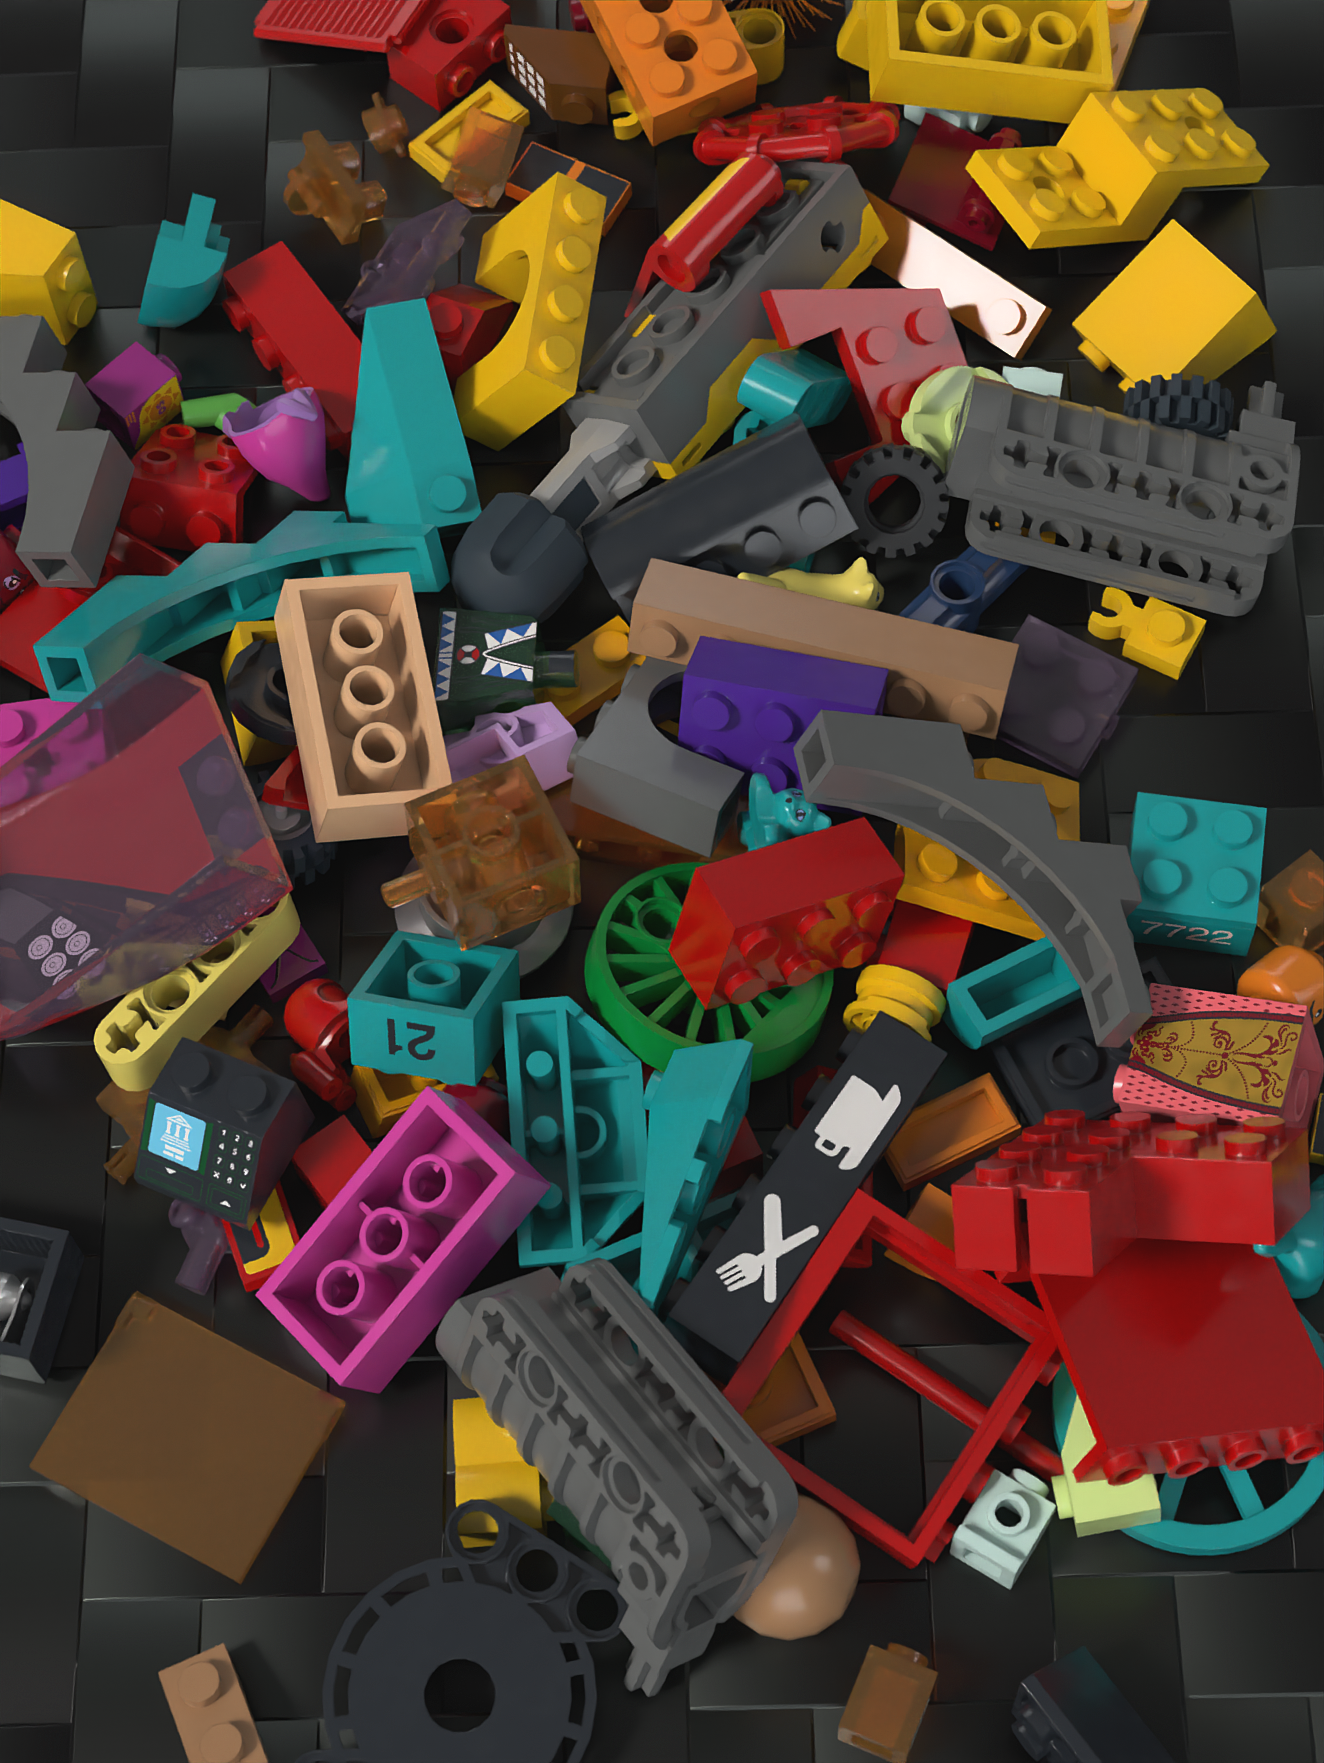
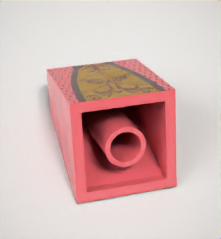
M1155 983L1150 984L1149 992L1153 1014L1130 1037L1133 1048L1128 1065L1121 1064L1117 1069L1114 1079L1113 1098L1114 1102L1120 1105L1122 1112L1148 1113L1151 1115V1122L1176 1123L1175 1119L1184 1115L1207 1114L1216 1116L1218 1125L1243 1126L1244 1120L1253 1117H1278L1285 1120V1127L1308 1128L1309 1134L1324 1075V1059L1308 1006Z

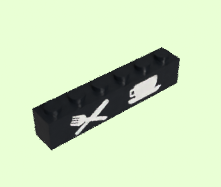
M881 1010L866 1031L857 1025L850 1031L835 1056V1059L843 1063L833 1079L823 1073L818 1077L801 1105L803 1109L809 1112L799 1128L790 1123L783 1127L766 1157L774 1161V1164L763 1179L755 1173L749 1176L731 1205L733 1209L739 1212L728 1230L719 1224L715 1225L695 1256V1259L701 1262L703 1266L691 1282L680 1276L659 1307L658 1312L667 1317L664 1326L701 1370L727 1386L857 1189L862 1188L927 1092L948 1054Z

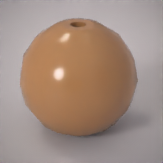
M798 1493L799 1506L796 1517L766 1576L754 1590L751 1597L733 1614L736 1619L760 1635L788 1641L817 1635L841 1618L853 1596L861 1567L855 1538L838 1512L813 1495Z

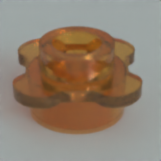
M378 92L372 94L375 106L363 111L361 115L375 149L379 154H383L395 148L400 158L406 156V150L401 139L409 135V129L402 112L396 103L387 107Z

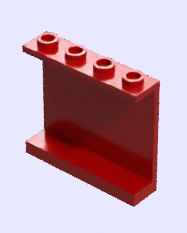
M1028 1222L1019 1223L1022 1269L1018 1272L994 1271L998 1284L1033 1282L1095 1437L1096 1444L1072 1470L1077 1483L1107 1480L1111 1486H1120L1149 1474L1167 1472L1170 1478H1183L1193 1475L1203 1468L1227 1465L1231 1471H1240L1251 1468L1263 1460L1285 1458L1290 1464H1297L1311 1460L1324 1451V1369L1274 1257L1267 1258L1255 1253L1253 1244L1136 1238L1094 1277L1031 1273Z

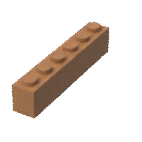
M651 558L633 602L627 651L687 666L699 637L706 636L889 669L883 713L915 720L961 724L962 732L996 739L1019 644Z

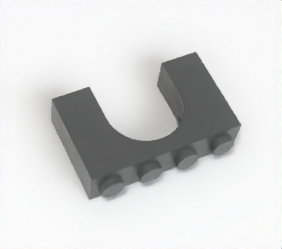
M646 656L641 666L633 664L630 667L616 701L608 699L603 704L597 716L594 731L589 738L581 736L574 744L567 762V772L574 774L570 801L710 858L736 818L744 772L686 750L669 741L655 728V726L664 721L680 717L683 676L687 666Z

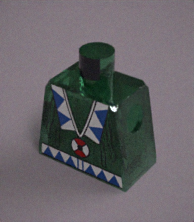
M440 608L432 686L443 736L471 731L475 725V717L478 715L494 712L502 714L512 713L525 706L543 703L544 689L578 687L580 672L577 651H546L539 621L529 615Z

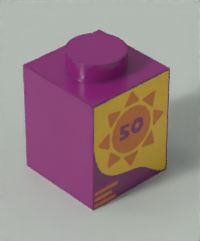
M137 341L85 384L101 409L97 420L134 451L141 447L155 430L164 427L181 412L180 401H184L179 384L182 381V376L178 368L164 354L158 353L154 356Z

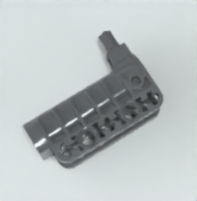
M973 375L960 408L945 466L944 477L948 492L942 494L970 500L965 524V536L970 545L979 552L1174 603L1237 617L1245 615L1253 608L1263 586L1267 555L1279 551L1284 546L1292 530L1301 453L1300 447L1293 444L1296 422L1281 419L1284 394L1276 392L1277 384L1271 381H1265L1262 388L1251 386L1248 389L1246 409L1242 410L1234 429L1229 430L1225 441L1196 434L1192 430H1180L1152 423L1149 419L1141 417L1137 419L1105 411L1102 407H1090L1059 399L1055 395H1043L1013 387L1012 384ZM988 520L1000 523V531H990ZM1021 527L1029 529L1027 537L1020 536L1022 532ZM1047 531L1056 532L1066 538L1070 546L1062 547L1046 543L1040 537V533ZM1083 543L1089 544L1086 552L1080 551ZM1107 551L1118 553V561L1109 559ZM1140 557L1148 559L1145 568L1139 566L1142 561L1139 560ZM1174 562L1185 569L1188 577L1184 578L1164 573L1159 563ZM1202 573L1207 574L1204 583L1199 582ZM1225 581L1236 583V591L1229 589L1228 583Z
M598 1257L572 1266L565 1273L562 1282L550 1267H546L457 1299L438 1328L436 1335L437 1350L467 1388L475 1390L486 1404V1411L497 1426L505 1428L516 1441L517 1451L528 1465L536 1467L548 1482V1490L559 1504L567 1506L577 1518L580 1531L588 1542L599 1546L611 1561L612 1571L621 1582L617 1591L629 1605L619 1627L634 1645V1649L625 1666L628 1671L623 1682L631 1692L641 1687L648 1697L654 1696L660 1691L670 1669L702 1655L715 1631L716 1623H722L729 1619L744 1605L763 1581L797 1514L799 1504L794 1481L782 1464L616 1268L607 1260ZM629 1336L638 1346L639 1355L634 1351ZM713 1437L723 1447L725 1452V1459L721 1456L718 1449L716 1448Z

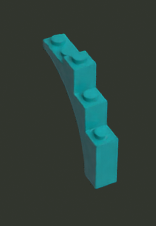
M293 511L257 544L205 543L167 577L116 575L33 645V649L51 701L102 704L136 677L182 651L212 637L233 630L236 622L258 621L274 616L285 579L409 572L413 592H439L450 581V576L436 525L348 523L345 512Z

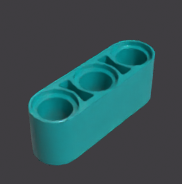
M799 348L765 353L758 356L747 370L737 394V402L773 422H777L798 411L806 428L834 421L848 401L852 387L845 371L805 349Z

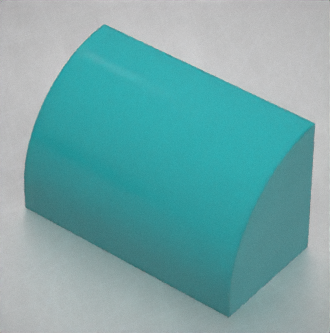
M1047 936L949 983L946 995V1009L942 1019L965 1046L970 1049H978L1083 997V994L1064 959Z

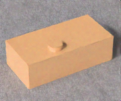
M409 572L285 579L275 611L274 621L315 842L322 843L441 832L455 801V793Z

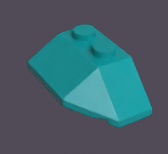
M569 996L502 1002L511 1147L551 1185L549 1190L517 1227L520 1268L567 1264L600 1250L644 1204L648 1133L646 1109L642 1108L644 1096L642 1062L605 1028L586 1014Z

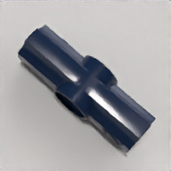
M994 525L989 528L992 532L1000 531L999 527ZM971 545L957 559L944 561L936 566L931 573L929 586L898 616L973 633L978 626L980 614L1030 566L977 551Z

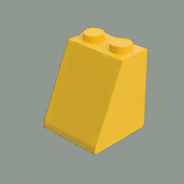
M0 199V316H19L22 314L43 316L61 344L67 345L78 329L85 327L91 321L98 304L77 235L67 228Z
M1174 219L1159 232L1072 323L1084 340L1077 349L1102 373L1109 366L1115 369L1124 378L1118 387L1125 394L1129 387L1135 388V382L1143 379L1151 384V376L1160 374L1165 380H1170L1172 373H1182L1183 380H1190L1193 375L1203 376V384H1206L1218 378L1270 339L1277 331L1257 293Z

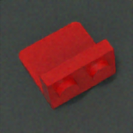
M171 424L155 430L131 460L135 469L120 512V528L150 545L196 552L205 543H243V495L260 472L242 456L234 441L226 434L217 436L199 433L194 428L183 424Z

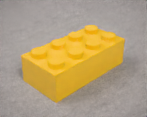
M868 0L866 4L870 101L1071 124L1091 92H1110L1114 85L1107 0Z

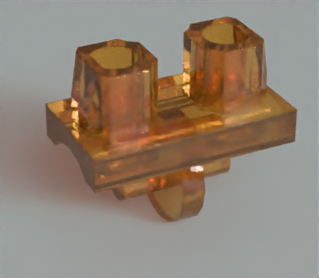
M319 130L306 132L302 138V142L306 146V153L299 165L292 168L287 174L290 183L283 193L284 201L294 214L307 215L312 213L315 218L323 217L342 245L357 242L361 224L382 217L387 194L377 180L356 184L354 180L358 179L361 162L358 152L350 141L329 145Z

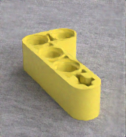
M210 837L224 872L249 854L233 841L224 837ZM266 874L257 881L260 884V888L265 885L268 892L279 884L275 879ZM259 875V876H257L256 878H254L253 880H251V882H254V881H255L256 879H258L261 875ZM250 877L199 898L200 905L202 907L206 906ZM249 881L245 891L257 903L263 897ZM246 884L234 891L233 894L236 895L243 890ZM244 891L240 893L243 900L248 898ZM290 893L271 906L277 907L275 911L267 916L256 917L245 927L207 953L157 980L130 991L101 1021L95 1031L94 1045L97 1054L117 1086L127 1091L137 1092L151 1088L182 1036L197 1042L293 943L299 934L300 920ZM231 894L226 902L229 908L237 916L246 913L233 894ZM227 897L215 903L214 907L216 908L224 903ZM226 904L221 906L224 913L229 911ZM211 907L212 909L207 913V918L217 929L227 926L216 910ZM205 917L201 919L204 926L209 923ZM197 925L188 932L195 942L206 940V937ZM178 943L177 946L175 945L169 951L172 956L180 955L181 952L182 954L184 953ZM225 952L232 953L223 962L210 963L219 954ZM188 998L179 1008L165 1010L174 1000Z

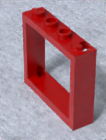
M858 1188L721 1394L742 1417L863 1233H866L1031 1343L908 1536L757 1435L787 1470L794 1481L798 1493L813 1495L838 1512L849 1528L908 1568L913 1569L919 1564L923 1556L935 1563L957 1527L947 1521L949 1515L961 1497L971 1504L975 1501L995 1469L985 1462L986 1457L998 1439H1001L1008 1445L1011 1444L1032 1411L1022 1404L1023 1399L1036 1380L1047 1387L1059 1370L1063 1357L1043 1310L1002 1283L998 1284L996 1279L982 1270L956 1269L954 1251Z

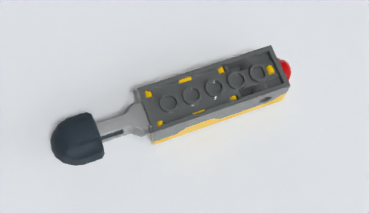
M791 160L776 163L782 174L781 180L784 186L782 197L773 206H762L709 262V274L691 292H682L661 279L579 371L575 395L562 404L576 426V430L571 434L569 451L530 496L520 492L498 493L468 527L454 552L451 561V583L462 609L473 617L482 616L492 620L513 621L522 624L537 621V625L541 624L557 611L583 580V569L589 560L588 552L583 544L581 527L608 513L620 499L643 487L651 477L669 480L699 464L700 459L716 440L733 426L736 417L746 407L737 402L739 387L747 370L757 357L765 353L798 349L803 344L801 343L785 350L779 347L760 293L771 289H846L857 275L871 264L874 255L889 239L861 187L857 175L850 165L841 160L824 162L822 160L819 162ZM475 618L478 621L481 620L490 624L521 625L518 623L495 622L484 618ZM482 623L487 628L495 630L508 628L505 626H493L486 623Z

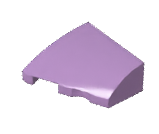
M552 702L525 706L512 713L502 714L494 712L478 715L475 717V725L471 731L443 736L455 797L473 823H479L572 778L574 775L567 772V762L578 737L575 729Z

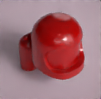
M316 978L306 981L299 986L290 996L285 1006L284 1021L286 1030L293 1040L305 1050L298 1054L293 1053L290 1055V1068L292 1074L337 1111L341 1112L351 1107L357 1097L356 1090L349 1085L351 1078L342 1064L343 1061L351 1057L347 1003L349 994L343 990L339 983L331 979Z

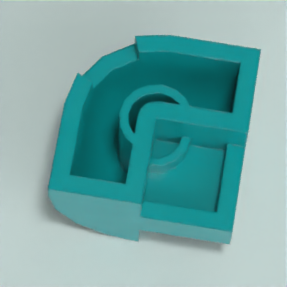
M193 193L185 226L162 220L137 321L138 324L151 327L176 328L199 317L211 303L220 285L230 238L220 236L221 225L210 223L216 199Z

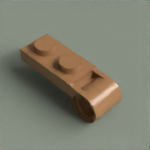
M224 1643L158 1672L189 1763H270L233 1660Z

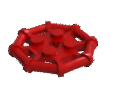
M827 96L823 103L773 108L770 103L756 105L755 111L727 119L719 116L705 119L698 128L697 136L693 142V151L696 158L707 165L730 163L741 152L764 154L775 163L811 158L824 162L837 161L841 159L844 152L861 148H882L896 141L900 131V113L895 103L872 101L870 104L844 102L841 96Z

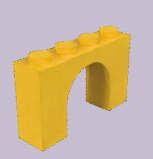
M560 172L555 173L487 231L482 239L475 283L521 306L509 330L499 344L488 355L457 378L454 404L463 435L496 451L503 449L576 393L607 197Z

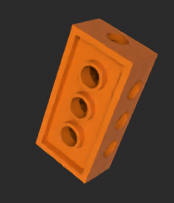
M579 0L652 147L699 127L700 123L707 118L713 116L722 117L755 102L758 71L722 0Z

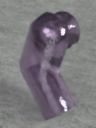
M175 1199L169 1210V1221L172 1226L181 1228L183 1237L190 1249L175 1283L187 1290L205 1296L227 1249L228 1238L221 1218Z

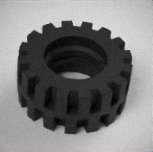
M893 443L883 444L882 447L871 448L863 453V456L857 461L855 460L850 466L840 490L858 526V529L851 532L850 536L856 543L859 542L865 546V550L873 554L876 552L885 554V557L896 558V555L901 554L909 556L915 554L923 546L926 548L930 545L938 532H941L949 510V495L942 494L948 492L942 470L924 451L920 452L914 449V446L907 444L903 446L893 445ZM898 475L905 477L915 484L920 493L921 503L918 512L911 520L904 524L889 525L882 523L873 515L869 508L868 497L871 488L877 481L886 476Z

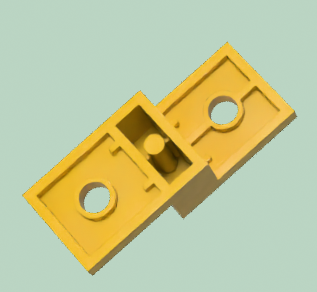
M1205 88L1091 92L1056 146L976 150L965 169L1029 249L1147 240L1184 187L1258 183L1270 165L1257 151L1254 139L1246 131L1238 128L1223 111L1221 100Z

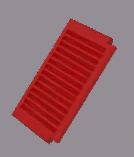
M268 0L254 21L257 26L254 29V36L261 39L388 53L394 43H402L430 0Z

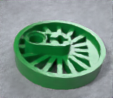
M690 862L671 864L649 870L633 878L612 896L604 908L590 939L585 957L584 974L588 996L595 1013L608 1032L638 1059L664 1073L674 1050L706 1045L696 1042L702 1019H711L715 1043L736 1040L733 1022L744 1036L742 1040L754 1043L750 1082L772 1077L801 1059L814 1044L825 1020L833 986V969L817 974L811 980L798 986L786 984L761 992L754 999L743 1004L736 1005L731 1002L706 1010L668 950L683 908L678 898H686L695 869L710 863ZM620 921H623V922H624L625 924H627L628 926L619 924V922H620ZM606 949H609V950H612V951H615V952H618V953H621V954H607V953H606ZM616 981L638 982L620 988ZM661 999H666L648 1018L637 1009ZM682 1011L690 1015L683 1037L665 1029Z

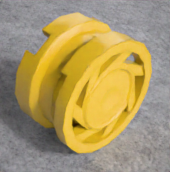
M883 964L869 965L861 972L856 984L857 1001L852 1002L846 1007L843 1014V1023L849 1032L855 1025L866 1031L881 1010L931 1042L932 1037L929 1030L940 1023L946 1009V999L937 987L916 973L896 966Z

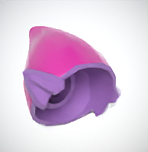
M313 387L295 388L293 391L273 398L252 409L248 400L242 402L236 412L228 411L224 415L222 431L234 441L242 456L263 476L292 489L310 501L321 502L330 498L331 488L325 469L324 411Z

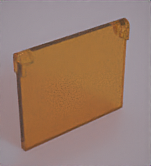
M136 1291L129 1298L116 1319L115 1327L29 1467L241 1584L324 1440H327L341 1416L345 1401L309 1384Z

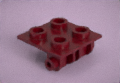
M926 112L887 203L992 251L1005 218L965 167L976 150L1023 148L1021 135L1014 129L1003 128L987 141Z

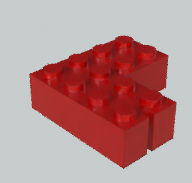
M1054 1110L1045 1113V1118L1034 1126L1024 1128L1022 1134L1012 1142L999 1146V1151L987 1160L977 1162L973 1170L951 1185L956 1269L1018 1272L1022 1269L1019 1223L1028 1222L1031 1273L1094 1277L1136 1238L1276 1245L1311 1209L1308 1128L1285 1127V1120L1278 1117H1253L1244 1120L1243 1126L1218 1125L1217 1117L1207 1114L1184 1115L1175 1119L1176 1123L1151 1122V1115L1144 1112L1116 1113L1111 1115L1108 1121L1085 1120V1112L1081 1110Z

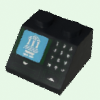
M182 1036L148 1092L134 1179L143 1186L250 1231L312 1125L315 1116L296 1082Z

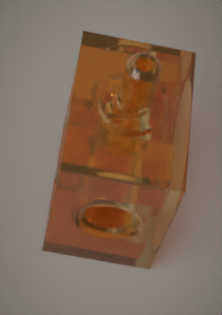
M525 754L404 803L409 844L419 869L382 884L380 888L386 905L392 909L430 894L434 903L439 905L461 951L581 902L579 858Z

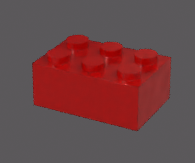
M865 817L703 865L695 869L668 952L706 1010L731 1002L736 1005L743 1004L754 999L761 992L786 984L798 986L811 980L817 974L841 966L853 968L861 965L874 954L905 874Z

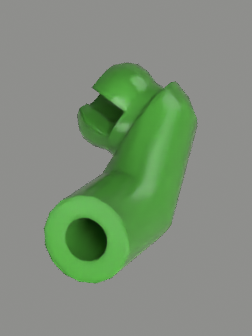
M236 393L180 401L183 425H188L194 429L215 426L223 430L224 415L228 411L236 412L239 405L248 400ZM250 402L252 409L257 407L256 405Z

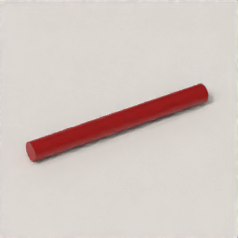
M842 1310L831 1325L829 1332L972 1430L975 1431L988 1411L989 1407L847 1311ZM1021 1429L1010 1445L1001 1439H998L995 1443L997 1447L1050 1483H1052L1051 1477L1065 1475L1062 1457Z

